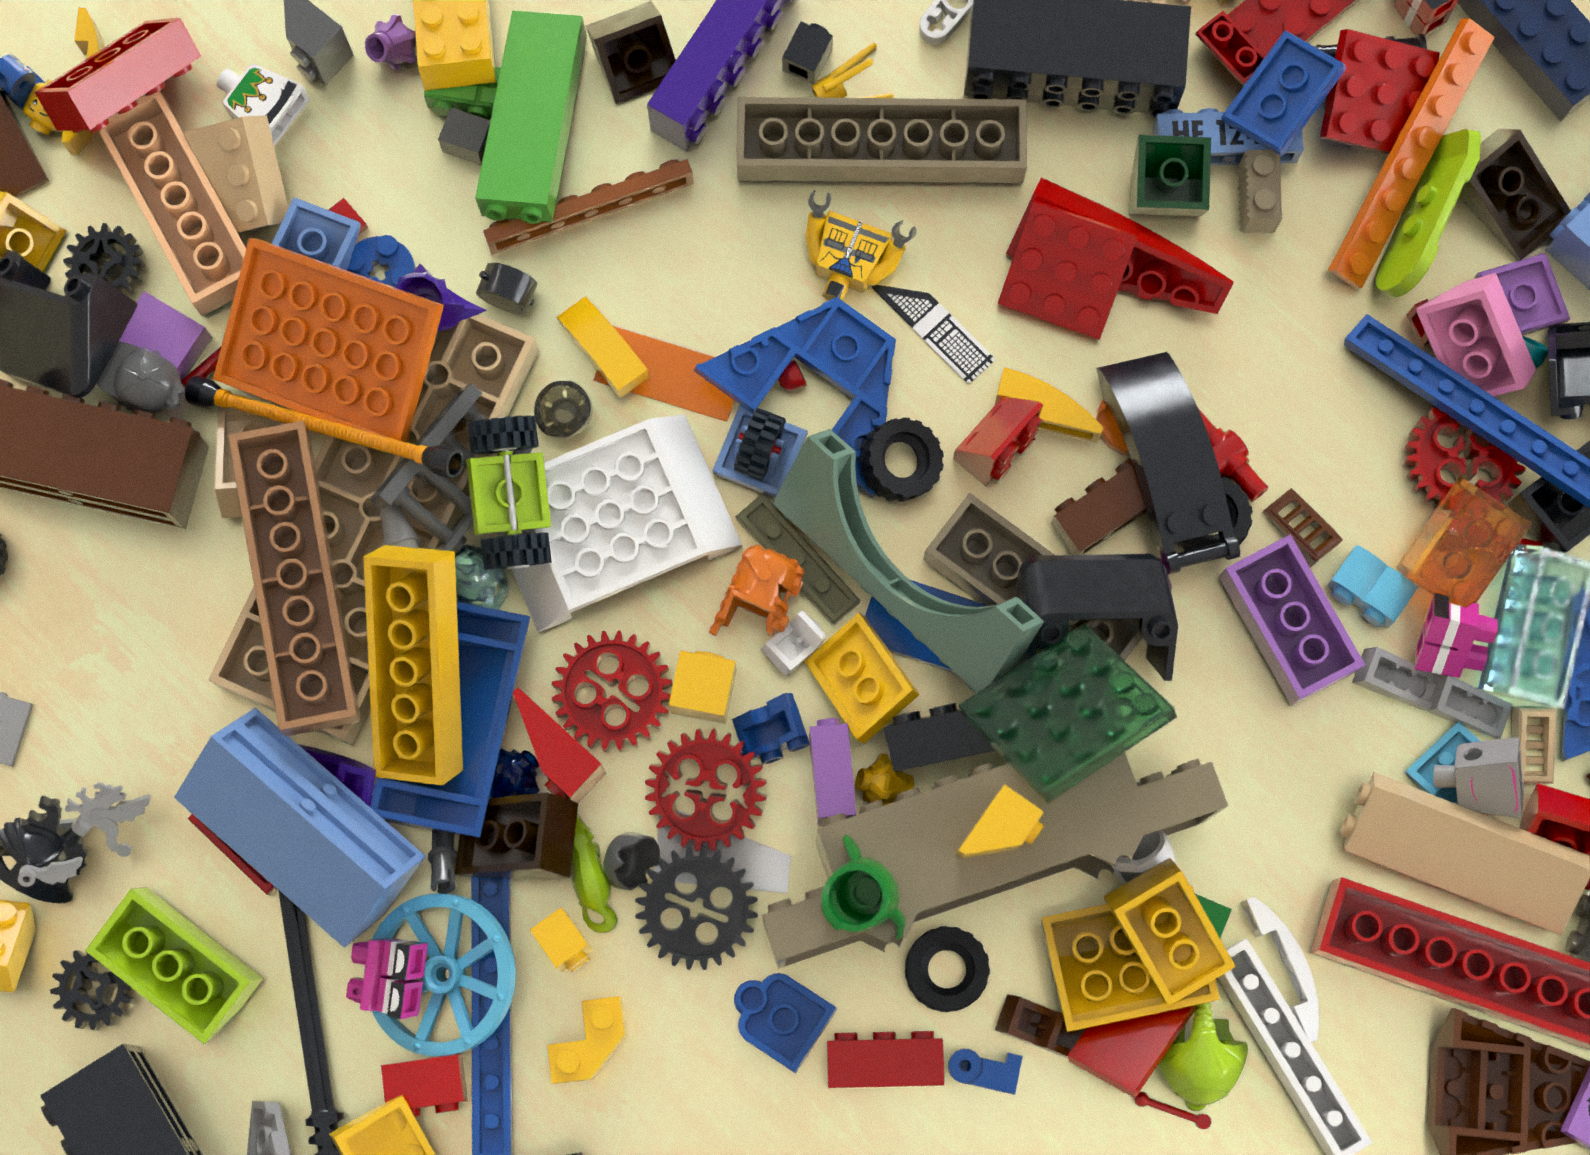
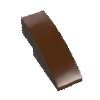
M1007 994L995 1031L1068 1058V1054L1087 1028L1067 1032L1062 1012L1049 1009L1019 996Z

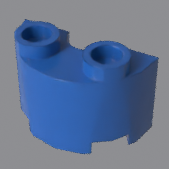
M784 693L766 702L767 705L749 710L732 719L739 742L745 741L742 748L744 755L755 751L756 754L752 760L761 759L764 765L784 758L782 751L788 749L789 752H793L810 745L792 693Z

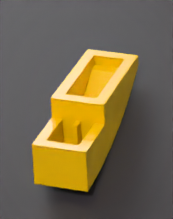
M586 296L556 317L589 362L605 378L619 398H622L649 378L648 369Z
M1006 367L1003 368L995 404L1003 396L1039 401L1043 404L1039 416L1043 421L1038 426V429L1098 443L1103 426L1070 396L1031 375Z

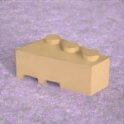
M267 115L239 117L183 132L238 232L262 230L281 225L289 207Z

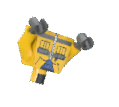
M814 190L808 199L809 207L813 212H810L808 215L805 242L809 261L816 266V275L828 280L822 296L827 300L838 297L843 301L848 288L857 292H864L868 285L876 286L893 274L906 250L904 244L916 236V227H912L909 236L904 237L899 230L904 220L896 223L892 227V233L830 210L826 217L823 213L831 203V195L829 192L827 193L826 204L817 205L814 201L816 191Z

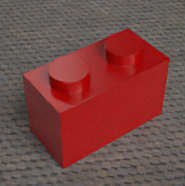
M457 1054L381 1065L385 1103L402 1095L414 1117L420 1116V1108L435 1106L436 1113L459 1110V1102L468 1101L463 1055Z

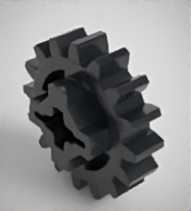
M102 223L99 232H96L92 226H88L89 235L86 237L77 233L75 237L79 242L78 245H67L66 247L72 254V257L63 259V263L70 268L65 273L66 277L69 279L74 275L80 276L83 272H87L101 277L119 291L125 289L133 293L134 289L131 286V282L133 280L142 282L143 280L137 269L146 268V263L141 258H138L144 254V251L139 244L135 245L137 240L131 233L125 235V231L118 225L111 232L107 223ZM114 243L122 246L125 249L126 254H123L121 251H117V249L114 247Z
M73 951L75 961L62 960L60 963L65 969L64 973H53L52 976L60 982L59 987L50 989V994L60 996V1000L53 1005L54 1009H66L62 1020L70 1022L76 1018L75 1028L84 1029L88 1021L90 1029L94 1031L100 1030L101 1021L106 1026H114L115 1020L113 1016L115 1014L120 1017L128 1015L123 1005L125 1003H135V999L128 995V991L133 988L111 971L99 973L92 963L100 962L89 953L85 956L82 951ZM76 975V980L73 985V988L70 989L73 977ZM91 981L100 983V986L95 989L97 996L88 994V990L93 987ZM118 987L116 997L112 1003L111 998L115 988ZM87 1003L96 1014H86L76 1006Z

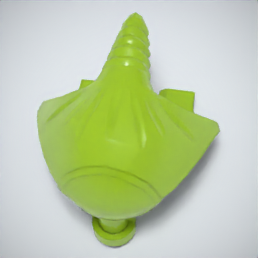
M1210 1003L1196 1005L1195 1016L1193 1017L1194 1022L1192 1024L1193 1029L1191 1030L1192 1035L1189 1040L1185 1042L1184 1026L1158 1064L1170 1087L1178 1096L1184 1099L1186 1106L1192 1111H1201L1207 1105L1220 1101L1228 1095L1241 1075L1248 1053L1247 1043L1236 1041L1231 1035L1229 1020L1214 1019Z

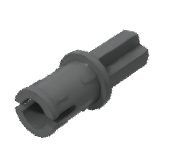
M432 830V850L428 853V861L431 863L432 868L431 889L434 892L437 890V893H450L455 889L454 865L457 859V851L454 850V834Z

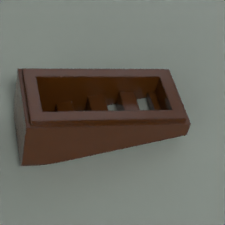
M1292 488L1263 511L1284 537L1291 534L1310 567L1315 565L1343 541L1339 534ZM1291 502L1296 508L1282 518L1278 512ZM1301 513L1305 519L1292 528L1288 523ZM1311 525L1315 530L1303 539L1299 533ZM1318 536H1321L1324 542L1314 549L1309 545Z

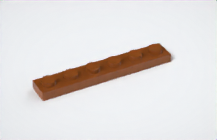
M677 159L669 160L661 164L657 170L648 173L644 171L632 173L625 178V181L617 184L604 183L594 187L591 193L579 197L577 195L566 196L557 202L553 222L541 221L540 223L532 224L521 219L495 221L488 229L483 230L491 255L693 185L692 169L688 159L680 162Z

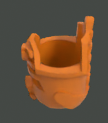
M761 545L750 546L741 555L742 560L737 566V571L732 577L731 585L728 587L725 593L726 596L721 602L720 610L714 618L713 625L710 627L709 633L714 636L717 635L721 626H729L738 607L767 618L766 632L768 636L772 637L774 632H784L788 625L789 617L786 614L790 606L787 604L790 595L797 597L800 593L804 569L800 567L796 559H789L782 553L779 554L772 549H765ZM781 592L786 593L783 600H781Z

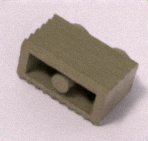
M1247 150L1237 167L1239 170L1237 174L1239 176L1238 183L1240 184L1238 187L1240 191L1238 203L1240 204L1239 210L1241 211L1239 214L1241 218L1239 230L1242 233H1273L1282 220L1280 156L1271 150Z

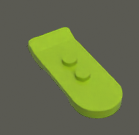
M1463 129L1443 135L1406 205L1376 273L1377 288L1390 297L1397 298L1408 293L1421 281L1429 270L1439 248L1437 244L1462 188L1471 179L1480 159L1481 133L1479 131Z

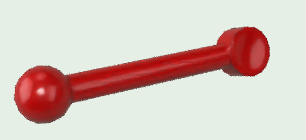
M1139 1092L1136 1098H1134L1135 1104L1139 1107L1147 1105L1192 1121L1200 1129H1208L1211 1125V1118L1207 1114H1192L1151 1099L1145 1092Z

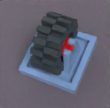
M739 405L712 470L713 474L775 498L806 440L808 430L786 422V418L757 408L754 413H751Z

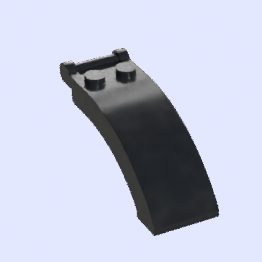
M1163 352L1096 368L1104 403H1107L1128 448L1143 496L1154 544L1159 546L1162 563L1165 565L1168 575L1180 572L1183 567L1223 557L1227 560L1240 557V546L1234 535L1225 490L1211 441L1191 391L1168 352ZM1217 532L1219 534L1220 543L1181 553H1176L1174 543Z

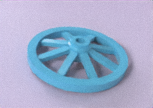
M446 893L427 894L412 898L395 908L383 920L372 940L393 938L396 931L407 921L418 940L428 943L427 954L430 959L425 963L424 977L422 978V994L428 991L433 992L416 1035L406 1029L397 1018L389 1017L386 1013L372 1011L383 1031L393 1041L409 1051L433 1057L460 1054L477 1047L489 1038L507 1014L513 998L516 979L512 947L497 919L482 905L471 899ZM435 907L450 909L444 954L418 914L419 912ZM463 914H465L481 927L488 938L460 958H457ZM493 950L497 962V987L465 974V969ZM446 969L449 971L448 979L445 976ZM460 987L493 999L489 1011L474 1029ZM448 995L461 1037L449 1042L430 1041V1035L445 997Z

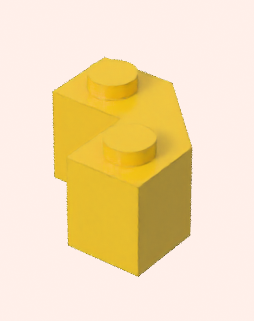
M621 996L581 1001L586 1040L547 1045L551 1084L592 1080L597 1076L607 1060L627 1037L624 1004Z

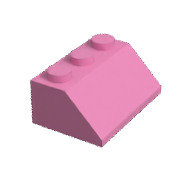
M1496 273L1460 283L1416 309L1438 361L1493 397L1526 388L1536 368Z

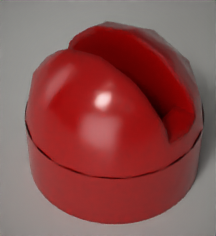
M795 359L791 360L778 378L780 387L787 391L798 390L807 385Z

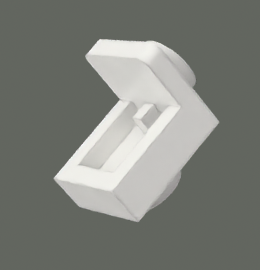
M800 611L791 623L787 625L785 631L777 633L761 648V651L786 677L821 646L826 639V635L815 620L809 618L804 611Z

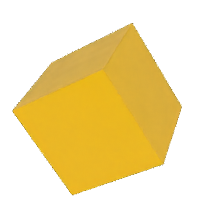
M680 650L669 701L671 714L726 724L737 671L736 661L724 659L723 656L711 652L695 651V653Z

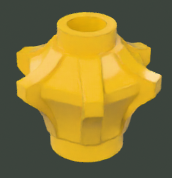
M879 753L876 761L867 769L860 768L856 776L855 786L857 790L863 792V801H867L869 804L882 800L883 806L894 803L895 799H897V794L913 789L914 778L903 771L894 772L888 755Z

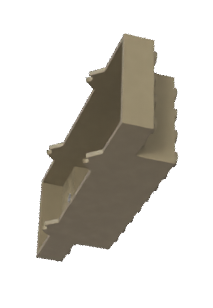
M1099 725L1081 732L1082 736L1078 737L1077 741L1068 743L1067 737L1057 739L1045 744V748L1041 750V753L1031 755L1030 750H1026L1009 756L1008 761L1003 766L995 768L993 762L973 768L965 779L958 781L956 775L948 776L935 781L934 786L931 787L932 790L920 793L919 788H913L896 795L897 799H895L894 803L883 806L882 800H878L861 806L859 814L846 819L844 813L822 820V827L817 828L816 847L827 879L836 869L851 860L843 843V837L845 834H848L856 842L862 857H870L881 862L896 880L900 895L898 908L904 915L906 922L903 936L899 940L895 939V925L890 917L882 924L865 931L849 932L842 929L835 930L822 913L821 902L822 890L824 888L822 886L806 892L804 901L792 904L790 898L767 906L768 913L763 914L762 918L777 967L779 969L858 941H862L885 953L884 949L888 943H895L900 947L903 938H906L914 922L1071 868H1075L1098 879V874L1101 870H1108L1113 874L1114 870L1111 865L1116 866V860L1120 856H1125L1131 861L1144 835L1163 830L1168 836L1203 824L1228 807L1213 763L1209 762L1201 765L1199 759H1195L1177 766V769L1171 771V774L1165 776V778L1161 771L1140 779V782L1136 783L1116 727L1105 731L1104 725ZM1004 784L1044 812L1038 820L1044 827L1031 845L1024 841L1018 849L966 858L956 854Z

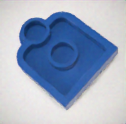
M782 973L771 974L763 982L757 980L746 981L737 988L734 995L735 1007L741 1014L738 1022L741 1036L794 1073L798 1072L838 1009L805 986Z

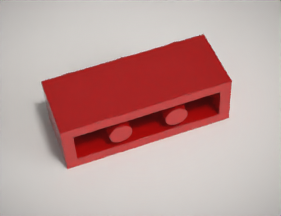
M911 1031V1039H896V1032H873V1040H858L857 1033H834L835 1041H827L828 1088L945 1085L943 1038H934V1031Z

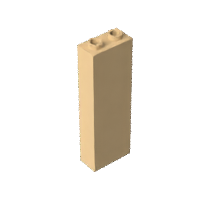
M1373 772L1369 783H1361L1355 798V803L1358 804L1354 815L1348 814L1340 831V835L1344 836V851L1559 935H1562L1590 879V855L1376 772Z

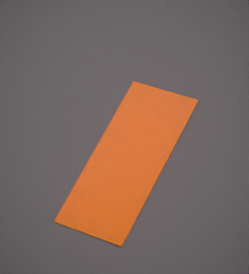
M613 326L648 369L649 378L630 392L719 420L728 421L734 400L694 372L697 364H702L714 358L713 356ZM596 370L593 381L609 385L605 378Z

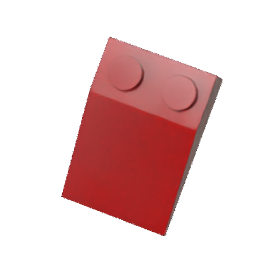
M517 687L513 695L541 771L548 779L544 785L552 794L579 804L607 774L603 765Z

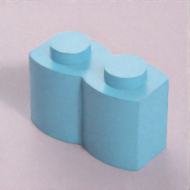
M1358 545L1352 549L1327 585L1333 590L1331 595L1337 601L1347 606H1350L1351 603L1358 606L1363 611L1362 616L1369 623L1377 627L1384 625L1388 628L1396 621L1419 588L1405 575L1387 566L1374 554Z

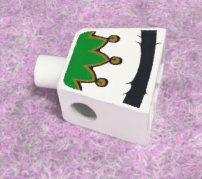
M255 64L250 65L241 77L230 69H226L217 80V87L228 94L223 101V105L233 119L244 116L267 115L274 146L310 100L301 84Z

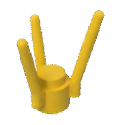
M871 43L833 72L817 80V83L812 84L811 89L815 98H843L847 96L843 83L873 64L872 59H867L856 65L877 48L876 43ZM887 93L864 98H894V95Z

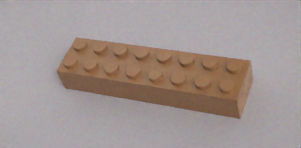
M304 421L229 434L228 439L279 731L286 737L361 722L309 431Z

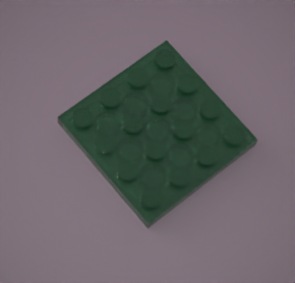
M1085 623L1062 637L1058 643L1048 646L959 704L961 713L967 721L1047 804L1177 718L1175 708Z

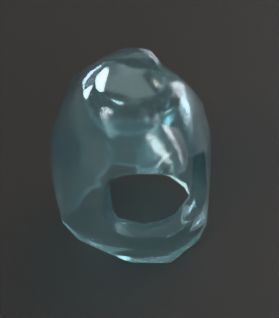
M472 544L464 545L455 554L457 602L499 610L509 592L508 576L505 569L484 570L482 547ZM499 583L500 586L495 596V587ZM480 601V602H485V603H483V604H473L472 602Z

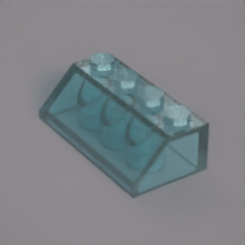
M1511 545L1494 619L1498 620V631L1494 643H1488L1487 661L1481 673L1478 689L1555 708H1565L1590 600V561L1543 546Z

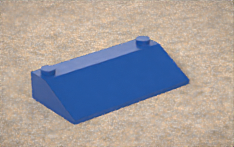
M457 602L463 771L444 785L376 778L370 808L386 822L481 838L530 616Z

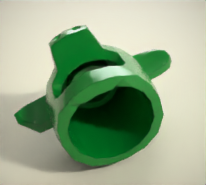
M845 834L843 843L851 860L836 869L826 881L822 890L821 907L823 915L835 930L842 929L849 932L868 930L882 924L890 917L895 925V939H901L906 922L904 915L898 908L900 895L896 880L881 862L870 857H862L856 842L848 834Z

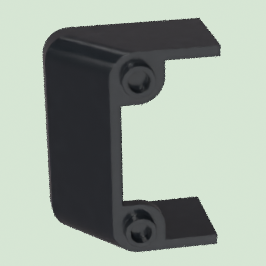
M1152 554L1032 556L1022 563L1018 572L1016 597L1044 621L1015 667L1026 685L1034 684L1037 649H1052L1062 644L1068 635L1069 620L1140 619L1139 631L1142 638L1147 642L1146 659L1164 681H1172L1178 622L1167 569L1156 556Z

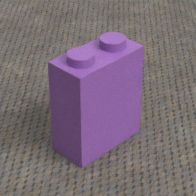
M143 291L136 302L137 308L119 341L135 345L139 348H147L151 352L154 350L159 351L161 356L175 365L182 380L189 374L213 337L201 324Z
M838 718L817 720V726H811L809 731L817 826H822L823 819L836 814L844 813L846 819L857 815L848 723L840 724Z

